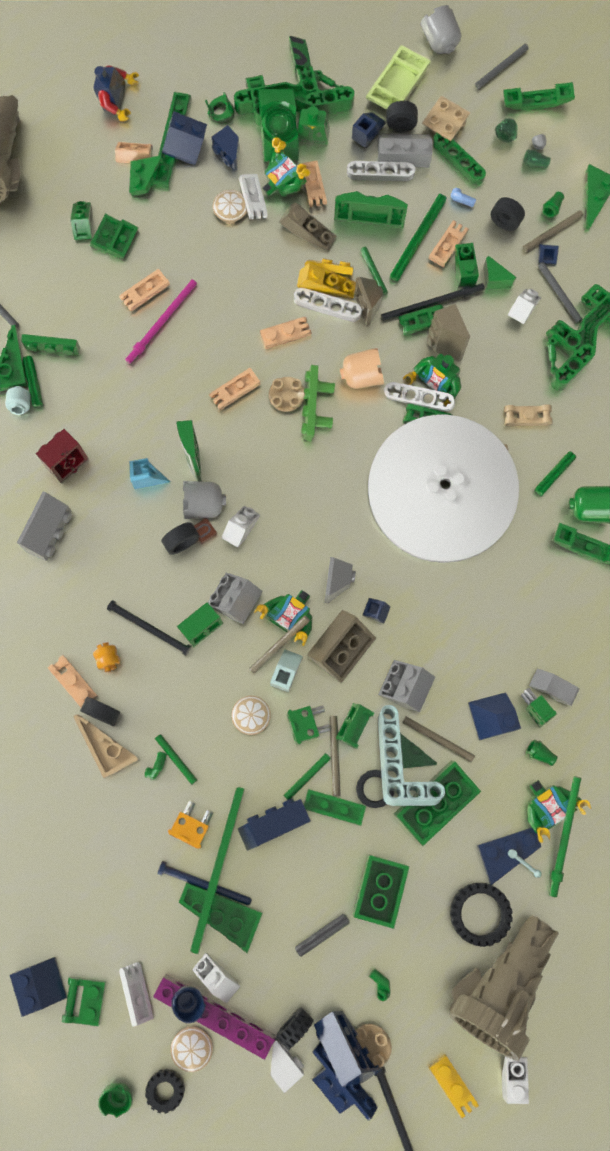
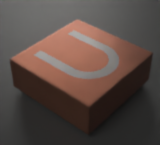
M207 518L194 525L200 535L198 540L201 544L217 535L216 530Z

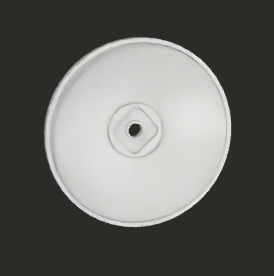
M431 415L408 422L385 440L375 455L371 466L368 496L372 514L378 526L394 545L419 559L450 563L479 555L491 547L504 534L516 512L519 498V480L510 453L491 431L467 418L453 415ZM440 481H449L450 488L443 489L440 486Z

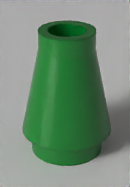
M555 192L543 204L542 211L546 217L553 218L559 214L564 199L562 192Z
M533 740L526 751L530 758L553 766L558 758L541 741Z

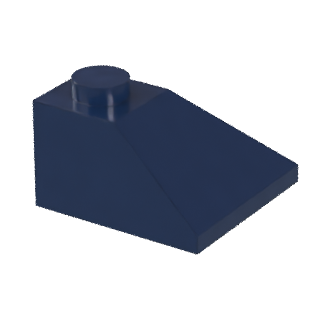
M506 692L468 702L479 740L521 729L516 709Z

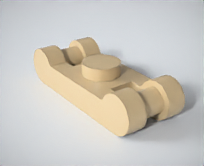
M549 404L542 406H504V413L506 414L505 426L552 425L553 419L550 417L552 406ZM538 414H543V418H538Z

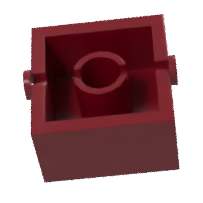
M65 429L57 432L53 439L47 444L42 445L38 452L35 453L46 469L60 483L71 473H76L78 471L77 468L88 459L80 444Z

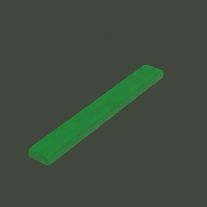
M237 787L191 945V953L199 954L245 792L244 788Z

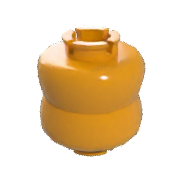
M108 642L96 646L98 649L93 652V657L96 660L97 668L105 670V672L117 669L116 665L121 662L117 654V647L109 645Z

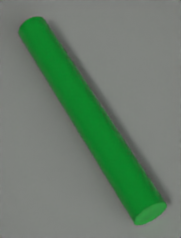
M367 247L361 248L360 251L374 280H376L378 287L381 286L383 296L387 295L386 286Z
M159 734L155 740L189 783L193 785L198 781L165 738Z
M325 753L283 796L287 800L291 799L331 758Z

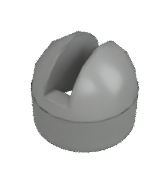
M539 134L532 138V144L535 149L542 150L546 146L547 141L544 134Z

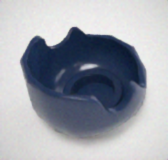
M192 986L180 988L175 992L171 1001L174 1015L178 1020L186 1024L199 1020L206 1007L201 992Z

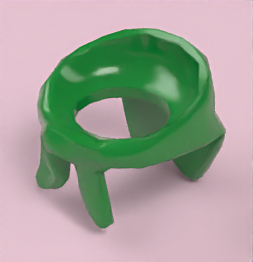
M223 92V95L212 100L210 104L207 99L205 100L208 107V115L215 121L226 122L233 118L235 109L225 92ZM224 103L226 104L225 112L220 115L215 114L213 111L215 105Z

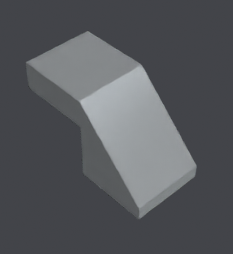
M537 669L529 685L532 689L549 694L555 701L572 706L580 690L577 686L561 677L541 669Z

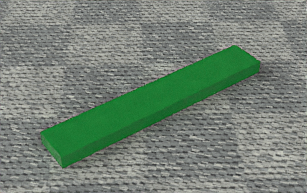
M174 92L158 154V156L161 155L164 158V162L159 164L156 170L158 174L152 182V186L170 188L176 158L163 154L162 149L173 111L185 116L188 115L191 102L190 94Z

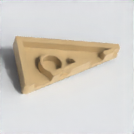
M79 714L73 716L103 778H107L139 761L137 756Z

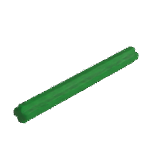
M438 194L391 272V280L397 282L445 204L447 199L445 195Z

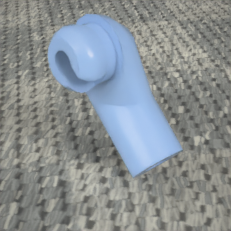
M459 188L452 190L451 198L453 201L470 207L475 205V198L463 194Z

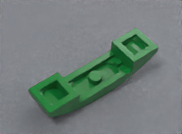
M573 82L555 84L554 89L521 92V88L503 90L505 107L516 110L546 109L575 99Z
M558 524L553 539L555 543L576 554L610 565L609 544L578 533L577 529L565 524Z

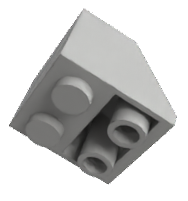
M225 573L216 590L210 596L208 603L219 613L244 624L263 591L248 579Z
M394 660L378 695L407 709L420 712L435 676L422 667Z

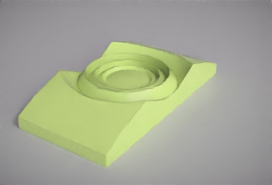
M401 45L367 94L366 99L386 110L390 104L396 101H407L411 92L423 78L430 65V60Z

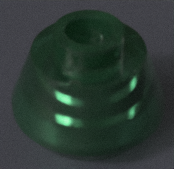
M511 118L504 119L495 127V134L499 140L503 142L516 140L518 125L515 120Z

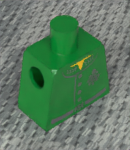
M315 106L302 109L297 123L299 141L328 144L330 127L327 113L318 110Z

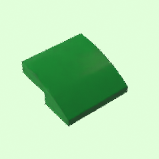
M105 213L90 246L104 253L124 259L139 227L124 219L119 221Z

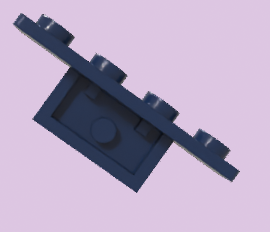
M319 1041L313 1050V1054L324 1066V1069L313 1077V1082L339 1114L355 1104L369 1121L374 1116L378 1106L360 1084L341 1086L335 1077V1071L331 1062L326 1058V1051L322 1042Z

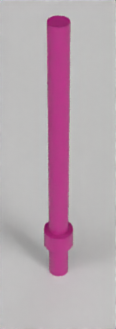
M191 279L141 341L133 346L132 352L125 359L127 363L131 364L139 354L141 355L145 351V346L197 285L195 280Z

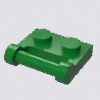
M69 977L65 1014L62 1015L61 1022L98 1027L100 1025L107 981ZM84 986L79 1015H73L77 987Z

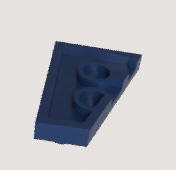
M532 827L477 845L490 885H493L520 864L517 859L509 857V850H515L517 855L525 860L542 847L538 840V834L535 833Z

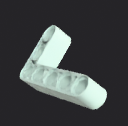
M385 705L378 716L384 801L391 806L437 805L445 795V789L439 782H404L399 714L393 705ZM384 714L391 715L392 719H386ZM385 733H391L394 738H388ZM386 752L394 753L395 758H390ZM388 771L395 772L397 777L389 776ZM393 790L397 792L398 797H392L389 791ZM430 790L436 791L438 797H433L430 794ZM409 791H416L418 797L411 796Z

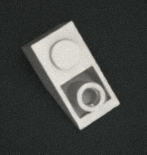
M525 289L516 299L508 315L524 324L541 299L538 295L539 293L533 289Z
M243 506L228 521L222 539L239 547L246 540L260 514L250 507Z
M207 953L192 969L208 990L225 1003H228L240 988L235 979Z
M275 1037L272 1051L271 1077L285 1093L304 1076V1070L302 1069L304 1065L297 1056L293 1058L289 1053L290 1049H287Z
M505 1057L502 1071V1097L507 1104H529L527 1057H521L519 1061Z

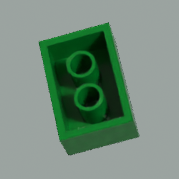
M368 854L353 917L394 929L410 866Z

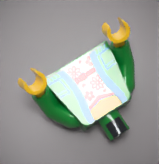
M275 137L272 140V146L275 150H273L270 163L265 171L269 182L262 189L268 196L277 190L282 197H285L300 190L301 186L307 182L305 177L310 175V171L306 169L307 165L299 164L297 166L284 151L281 152L286 147V143L281 141L280 138Z
M439 354L437 357H425L413 368V372H409L403 377V380L408 376L411 377L412 381L408 384L411 385L415 382L418 374V378L433 390L449 393L453 396L454 400L462 387L459 377L460 368L453 363L454 358L451 355L444 356ZM449 398L442 402L445 407L447 404H451Z
M303 590L299 592L296 598L290 594L286 596L281 595L267 601L265 604L258 605L254 613L257 611L262 613L260 619H263L266 615L267 620L286 633L303 616H306L310 622L293 637L295 638V643L298 639L302 640V646L305 645L312 630L313 617L310 614V608L305 605L310 595Z
M537 780L529 785L535 796L528 800L527 817L528 823L535 833H538L539 842L543 843L542 835H546L550 839L549 829L565 819L570 791L561 786L554 785L545 789L541 782ZM578 797L576 807L579 808L582 815H586L582 807L588 806L592 809L589 801Z

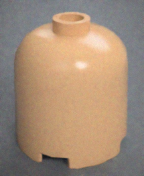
M378 348L353 353L344 359L343 368L340 369L342 380L346 379L347 384L351 388L358 389L384 384L381 367L377 368V365H381Z

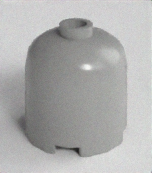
M443 5L435 8V12L429 17L426 14L421 20L420 25L432 50L438 54H449L455 50L462 35L452 9L448 5Z
M183 481L184 519L213 518L220 514L222 505H226V494H222L218 484L215 482Z

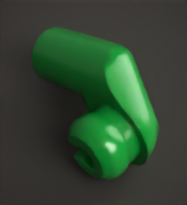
M157 752L153 768L147 767L144 776L146 778L154 780L158 777L164 768L167 754Z
M374 968L369 977L377 983V998L380 1001H386L391 993L390 981Z

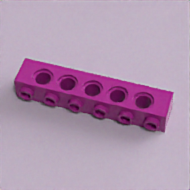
M165 974L153 998L172 1008L171 1001L175 992L187 985ZM202 994L206 1007L202 1017L196 1022L265 1060L274 1043L275 1034Z

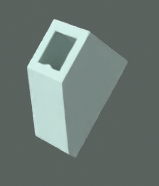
M285 649L276 666L270 685L289 693L303 656Z

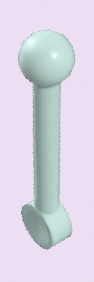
M509 850V857L517 859L532 871L536 878L541 877L542 873L540 870L534 869L519 857L515 850Z

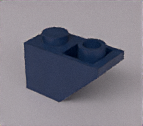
M373 112L363 113L353 125L352 139L366 148L384 127L386 121Z
M227 125L211 137V147L215 154H219L223 158L226 166H230L235 171L238 167L239 136Z

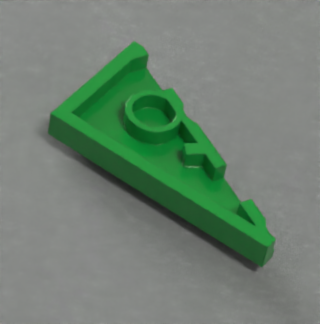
M591 164L586 169L587 215L585 223L588 230L610 196V174Z
M11 325L7 335L6 346L3 348L0 356V391L16 386H27L20 342L15 325Z

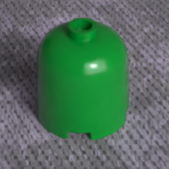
M610 486L579 487L574 492L573 498H569V509H573L574 517L581 522L610 524Z

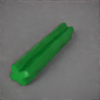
M24 356L22 360L32 405L34 408L42 407L43 401L32 356Z
M569 451L538 484L535 492L542 496L576 459V455Z

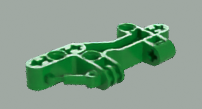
M309 66L308 70L306 67L303 68V71H300L299 68L296 69L298 84L282 82L265 85L263 75L245 78L247 89L239 90L234 94V107L236 113L240 115L253 113L256 124L261 126L259 89H293L297 112L315 106L318 110L325 111L327 115L351 110L354 106L355 91L352 87L337 85L336 81L324 75L321 70H313V67ZM321 81L333 89L319 90L317 82Z
M594 284L581 297L583 304L590 312L583 318L578 330H574L562 320H558L546 332L549 339L547 347L549 362H551L550 372L554 375L551 380V386L557 391L564 390L590 364L596 354L598 329L604 323L610 326V292L598 284ZM555 346L569 357L559 369L555 366V361H557Z

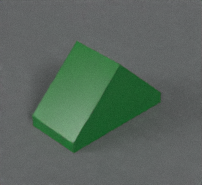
M490 256L486 258L483 266L486 290L512 288L517 277Z

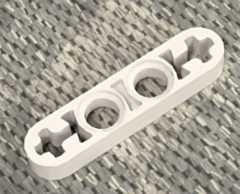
M352 161L347 166V176L352 180L410 181L415 174V166L409 162ZM369 168H375L377 172L375 174H370L367 170ZM391 168L394 170V173L387 174L385 170Z
M298 288L294 292V302L300 307L351 322H356L361 318L362 309L357 303L306 288ZM301 295H305V298H303L302 300L299 299ZM316 299H322L324 301V304L321 306L315 305L314 301ZM333 304H339L341 306V309L339 311H334L331 308V306ZM353 310H356V313L354 315H351V312Z
M390 382L384 388L387 398L393 401L415 404L444 412L451 411L455 406V400L449 393L396 382ZM395 387L396 391L402 392V398H400L401 395L399 393L391 395L389 390ZM413 390L416 396L411 400L407 399L406 393ZM425 395H433V401L425 403L423 401ZM437 396H439V400L446 401V398H449L451 404H447V406L444 407V404L442 402H438V405H436Z

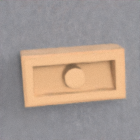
M118 142L115 149L116 162L130 163L131 161L152 157L153 145Z

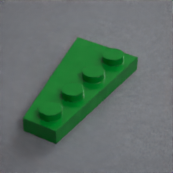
M186 883L179 903L194 915L200 917L207 890ZM216 894L207 924L248 953L263 912Z

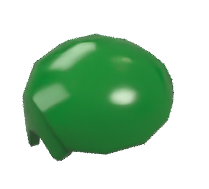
M114 1082L109 1084L99 1097L98 1108L102 1115L107 1116L111 1114L118 1118L122 1114L127 1113L131 1108L133 1093L124 1083Z

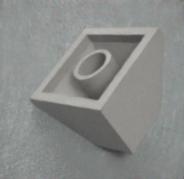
M330 557L324 603L331 602L347 590L351 582L355 581L356 571H352V564Z

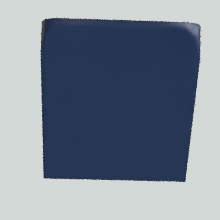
M539 244L538 263L557 264L559 246Z
M369 598L362 615L384 624L390 610V605L384 601Z

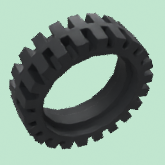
M486 883L469 884L458 891L450 906V916L455 931L463 940L475 946L486 947L499 943L502 938L507 936L506 933L510 931V924L513 921V912L510 907L511 904L503 892ZM475 894L491 896L500 908V922L497 928L487 935L471 933L462 921L461 910L464 902Z

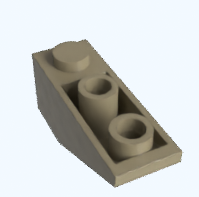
M296 202L287 208L279 221L291 233L326 251L329 250L337 237Z

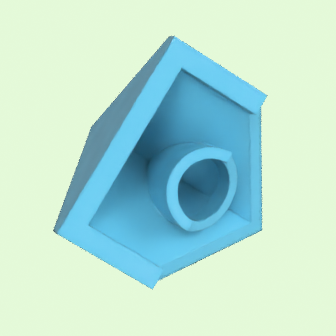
M148 458L129 461L130 480L134 489L171 482L148 461Z

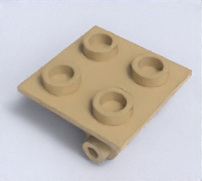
M440 96L422 124L452 141L459 129L466 125V119L470 112Z

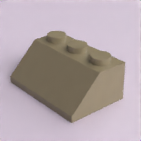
M456 304L434 312L427 341L435 352L444 356L451 355L454 360L459 362L464 356L470 334Z
M341 610L307 656L330 676L342 683L376 637L356 616Z

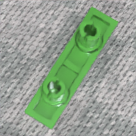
M311 365L309 371L305 372L304 381L307 382V388L304 389V399H306V405L303 406L302 411L305 423H302L301 427L304 441H311L313 439L315 427L331 429L333 425V417L317 416L316 414L317 392L333 394L335 390V383L319 381L318 365Z

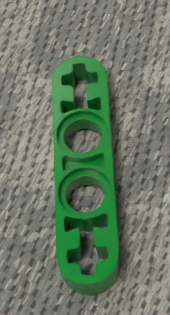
M436 133L433 140L434 148L471 183L475 185L483 183L486 175L485 169L455 140L449 141ZM454 149L458 152V154L451 155L449 153V150ZM467 161L470 166L464 167L461 165V162Z

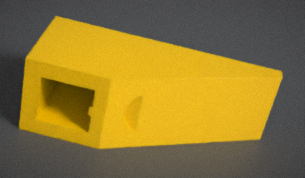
M312 263L307 264L299 271L297 283L298 288H306L326 295L348 299L354 298L356 285L355 281Z

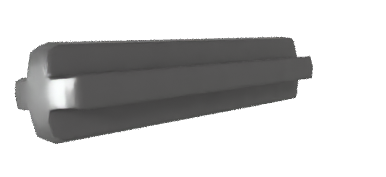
M345 914L340 915L295 947L297 954L302 957L350 923Z

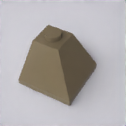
M357 277L354 296L357 304L362 309L361 314L367 327L370 326L381 305L383 290L381 286L378 287L376 280Z

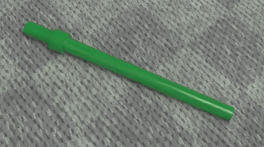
M573 776L555 869L551 873L550 879L552 883L549 895L552 897L558 896L560 882H563V867L582 779L578 776Z

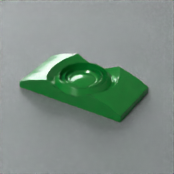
M259 89L258 97L264 162H270L273 150H275L272 146V140L275 137L280 138L281 141L286 143V147L281 152L284 151L293 162H298L299 138L296 126V103L293 89Z
M358 191L344 193L335 198L334 220L404 227L408 204L388 194L376 197L365 196Z

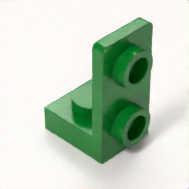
M78 201L73 204L70 221L74 240L92 239L89 219L91 202Z

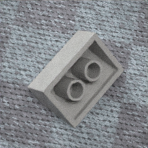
M378 133V161L409 162L415 167H430L432 158V138L430 135Z
M43 491L17 544L25 552L47 561L48 557H51L55 551L54 545L56 541L60 540L63 535L65 524L71 519L72 510L65 503Z

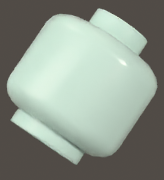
M21 386L8 389L5 401L6 408L15 415L27 412L30 408L31 399L29 391Z

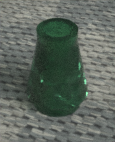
M527 149L523 158V164H526L527 167L548 168L551 158L534 149Z

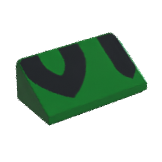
M289 36V46L295 73L297 68L303 71V68L306 67L308 70L311 62L306 40Z

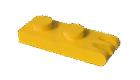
M322 258V261L307 260L305 262V266L312 263L331 272L352 275L354 266H350L351 263L346 261H340V264H336L331 259Z
M446 1054L429 1066V1069L462 1119L465 1117V1113L461 1109L463 1106L468 1113L472 1112L468 1105L470 1101L475 1108L479 1106Z

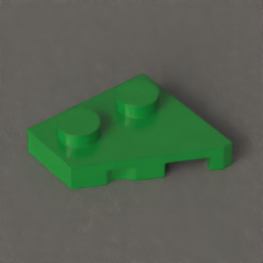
M161 155L130 162L129 193L131 196L147 194L149 192L152 182L158 174L156 170L159 164L164 162V158Z

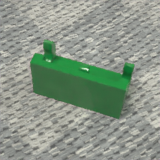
M206 602L177 625V627L194 648L220 627L223 621L209 603Z
M353 703L336 739L357 749L359 746L357 744L369 718L373 717L374 712L361 704Z

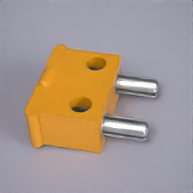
M189 801L184 812L179 813L168 833L196 849H201V843L209 829L208 823L213 812L207 810L200 822L190 817L195 803ZM185 819V824L181 825L179 823L180 820ZM199 828L204 829L202 834L197 833Z

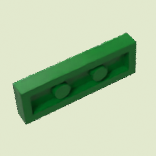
M22 334L21 337L22 344L29 351L63 352L66 355L80 353V346L76 339Z
M308 789L304 807L308 811L360 826L366 809L365 805Z

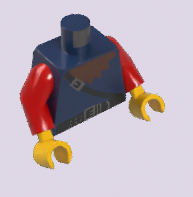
M110 65L96 67L94 70L96 78L93 89L102 109L114 115L117 114L121 122L127 121L129 119L127 116L131 114L130 110L127 108L120 110L126 85L125 79L129 85H134L138 83L134 78L139 77V74L137 72L127 74L126 71Z

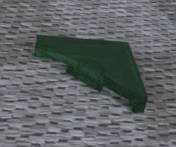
M400 732L403 769L437 765L436 761Z

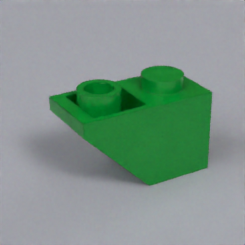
M473 243L455 245V273L458 288L468 285L474 286L477 283L479 272Z

